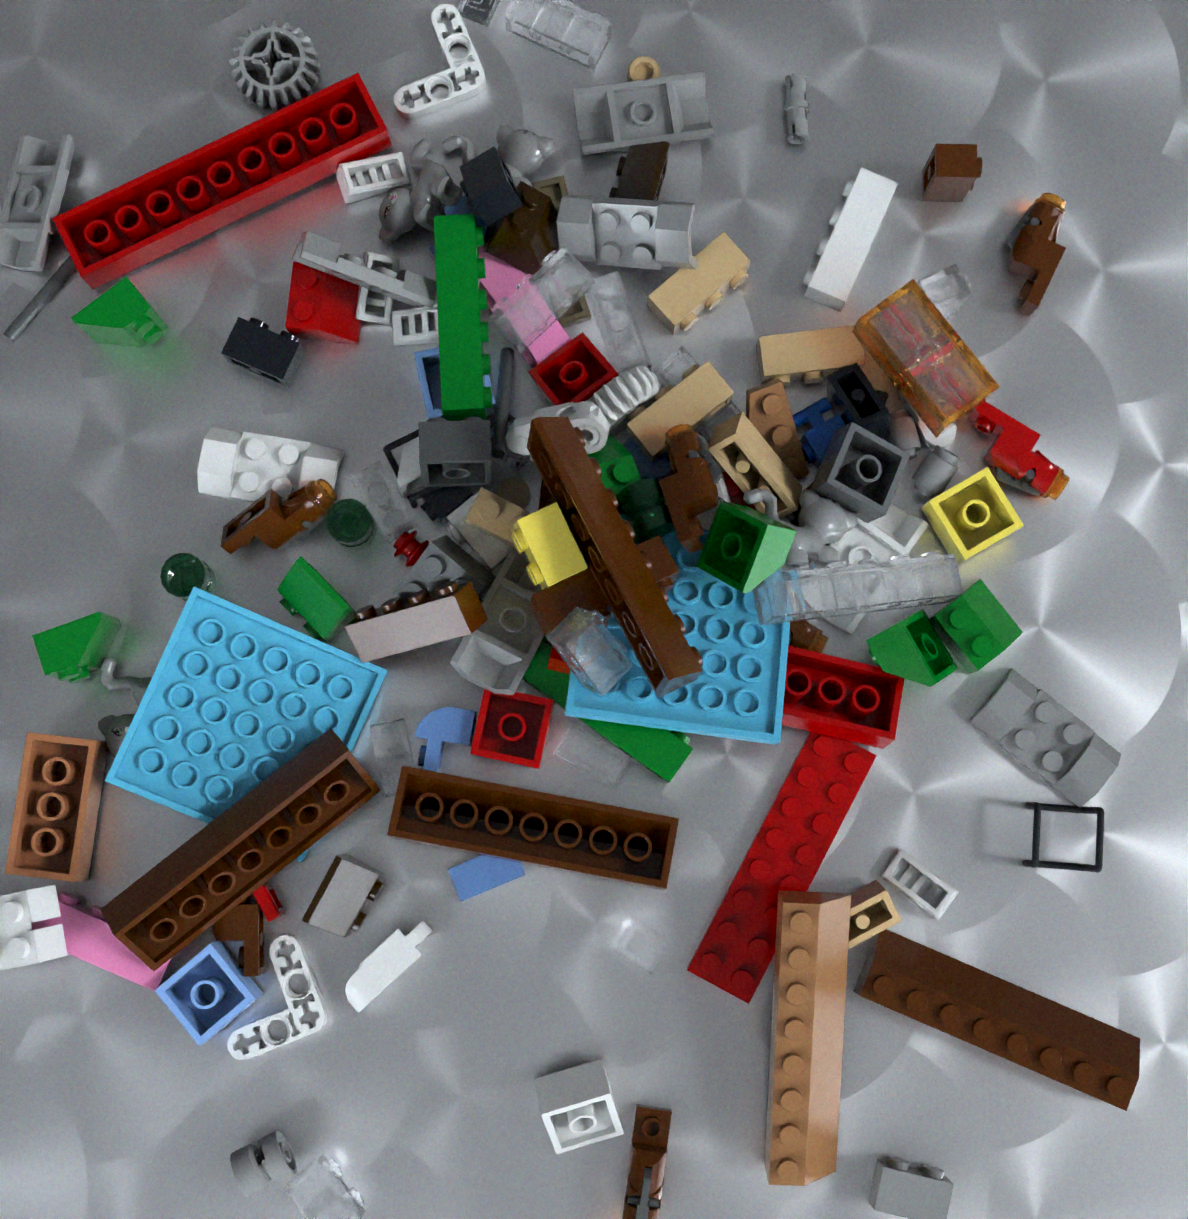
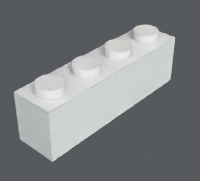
M862 167L857 178L850 176L842 193L843 196L848 197L844 207L837 205L829 222L830 225L834 226V230L830 237L823 236L816 251V254L820 255L821 259L817 267L812 264L810 265L803 283L809 285L804 295L805 297L841 312L896 190L897 182Z

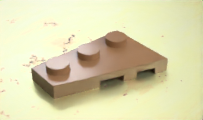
M777 378L746 390V417L796 479L809 475L782 381Z

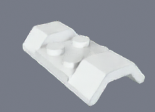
M211 427L204 437L197 469L198 492L200 494L254 503L270 489H273L284 498L301 489L306 484H312L319 488L328 498V515L332 516L335 482L338 467L344 457L345 450L276 436Z
M892 502L887 514L869 523L857 518V525L851 531L846 532L839 542L829 545L838 551L839 562L831 568L811 570L794 596L808 610L832 627L851 635L929 523L907 514Z

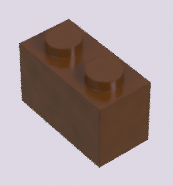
M977 144L935 145L922 170V201L962 202L967 193L972 191L975 180L980 178L982 173V158L977 157Z

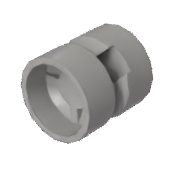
M279 1130L260 1138L257 1146L248 1144L230 1154L231 1167L237 1183L245 1195L249 1197L268 1188L270 1180L278 1183L297 1172L293 1151L287 1139Z

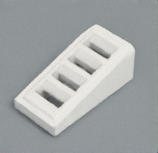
M402 152L339 164L336 172L345 204L387 193L388 190L394 187L403 188L412 183ZM388 165H394L398 178L392 179ZM379 168L384 179V181L381 182L379 181L376 172V169ZM367 172L371 184L365 183L362 173ZM353 176L357 184L356 187H353V183L351 180V177Z
M364 252V267L371 269L372 264L384 266L398 274L400 258ZM359 286L355 319L389 325L394 299L385 296L384 300L368 298V291L372 290ZM366 304L383 307V314L365 311Z
M437 304L433 305V308L423 306L392 311L394 346L439 343ZM435 317V331H429L428 318ZM422 318V333H416L415 319ZM402 320H409V335H403Z
M901 848L880 875V877L937 920H939L959 893L958 890ZM906 861L910 866L898 881L894 878V875ZM918 870L922 873L912 888L908 889L905 886L915 871ZM929 878L934 883L925 895L920 898L916 894ZM942 888L945 891L935 906L932 907L928 902L937 890Z

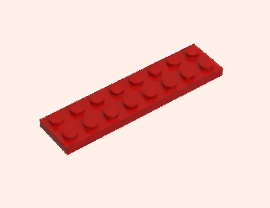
M809 731L686 968L687 971L748 1004L750 1003L775 954L778 891L807 892L877 755L848 740Z

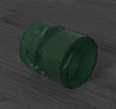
M649 478L635 482L618 493L617 498L622 511L626 516L631 517L629 522L634 530V541L636 543L645 542L657 535L663 537L675 529L668 507L663 505L665 498L658 478Z
M350 498L339 500L327 512V529L331 536L344 548L351 550L363 549L370 545L375 538L377 531L376 521L366 506L358 500Z
M190 553L172 555L161 568L160 578L163 587L168 593L186 602L193 587L211 594L215 589L216 576L214 570L209 564Z

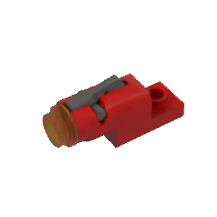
M981 400L967 419L974 422V427L980 432L996 435L984 459L996 469L997 480L1034 496L1039 495L1045 499L1050 497L1056 500L1066 487L1070 477L1064 474V469L1052 463L1039 450L1032 451L1041 435L986 401Z

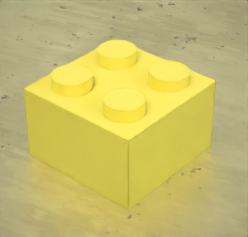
M988 467L929 500L921 507V510L956 566L1024 526Z
M557 502L517 520L513 525L515 531H512V534H510L518 553L525 552L530 562L526 566V570L534 586L540 584L543 590L588 569Z

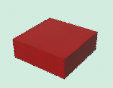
M264 884L253 892L268 922L286 914V910L272 884Z

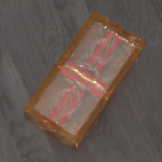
M914 279L860 317L852 330V333L936 438L990 399L1000 388Z

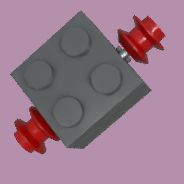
M415 530L410 534L405 531L393 545L396 549L394 557L403 555L407 558L405 566H413L393 594L396 597H400L403 601L407 600L413 593L423 589H427L431 593L435 592L439 586L451 581H455L457 585L471 581L482 604V599L489 591L496 576L447 535L431 541L430 544L428 540L420 543L416 540L418 532Z

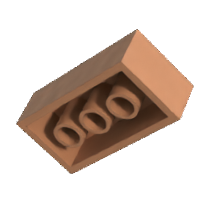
M27 732L5 874L70 882L88 880L108 751L106 741Z

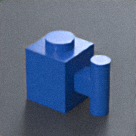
M826 397L792 415L796 428L805 423L810 427V430L802 435L800 442L806 462L808 464L812 462L816 469L820 467L834 432L846 425L840 414L827 421L824 420L821 414L832 409Z

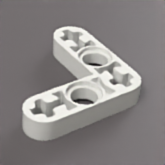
M451 4L437 6L431 15L433 30L449 69L405 85L397 90L394 96L396 111L405 120H415L479 95L485 88L486 81L483 67L460 12ZM447 16L451 20L453 34L448 35L446 25L442 23V17ZM454 44H464L468 48L467 53L462 57L452 56L449 51ZM471 74L475 78L476 83L470 85L466 81L465 75ZM452 79H456V83L459 86V91L457 92L454 90ZM437 84H444L449 88V93L444 98H435L431 94V89ZM424 90L429 102L424 104V99L421 95V91ZM410 97L414 101L415 107L409 109L405 105L404 99Z
M284 934L273 940L269 949L270 958L288 1008L241 1026L233 1031L228 1037L227 1048L230 1055L235 1059L247 1060L311 1035L320 1030L327 1021V1009L300 938L293 934ZM284 940L287 945L293 944L295 947V951L290 954L293 964L299 960L302 964V967H295L287 973H284L283 967L290 965L286 955L280 956L278 954V950L282 948L281 941ZM299 973L306 977L308 987L305 992L295 993L291 990L289 980L293 974ZM311 993L313 994L314 1000H309L307 1003L311 1012L318 1011L319 1017L315 1020L316 1026H312L310 1021L303 1022L302 1016L306 1014L305 1005L302 1003L297 1007L295 1000H302ZM281 1020L285 1023L287 1034L283 1039L277 1040L270 1036L268 1027L271 1021ZM260 1026L261 1038L267 1046H262L261 1039L248 1047L249 1052H246L244 1047L238 1049L236 1042L241 1039L240 1034L243 1033L245 1038H250L259 1033L255 1027Z

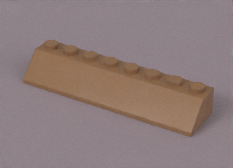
M778 891L765 1147V1170L769 1185L806 1186L836 1172L851 906L850 893Z

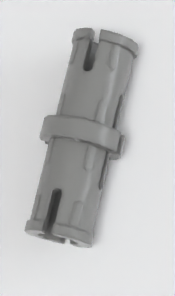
M792 73L793 81H791L790 75L785 77L786 103L783 108L788 122L787 138L791 144H802L801 136L804 143L809 140L807 114L810 113V103L806 101V76L802 73Z

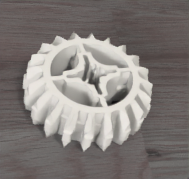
M642 365L630 368L627 372H622L606 385H603L601 389L586 401L593 402L600 407L609 423L608 435L616 436L621 431L626 430L627 423L630 422L627 418L632 412L642 405L647 409L657 401L654 397L663 387L658 382L659 379L656 375L650 372L647 366L644 367Z

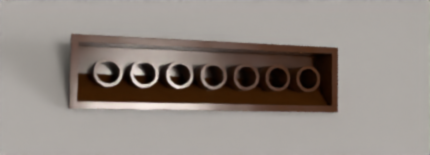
M568 417L534 418L531 420L527 449L554 501L558 503L581 553L657 698L697 680L703 671L701 669V666H703L702 658L698 650L694 646L690 647L684 637L686 630L681 618L677 614L673 615L667 605L669 598L664 586L660 582L656 583L650 573L652 566L647 554L643 550L639 551L634 543L635 534L630 522L627 519L622 520L617 511L618 501L611 488L606 489L600 479L602 477L600 466L594 457L589 458L584 448L586 443L581 430L577 426L573 428Z
M330 728L100 910L113 935L151 970L155 971L381 790L333 729Z
M402 765L387 835L393 839L665 890L667 889L679 818Z
M887 929L875 935L853 990L856 994L1127 1111L1139 1079L1140 1038Z

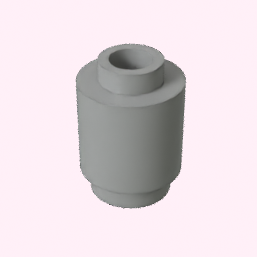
M908 410L891 412L889 436L883 439L909 453V460L916 458V452L921 450L922 447L913 417L909 416Z
M939 445L933 451L929 450L912 476V479L917 482L914 488L930 498L934 493L940 495L958 470L956 465L960 458Z

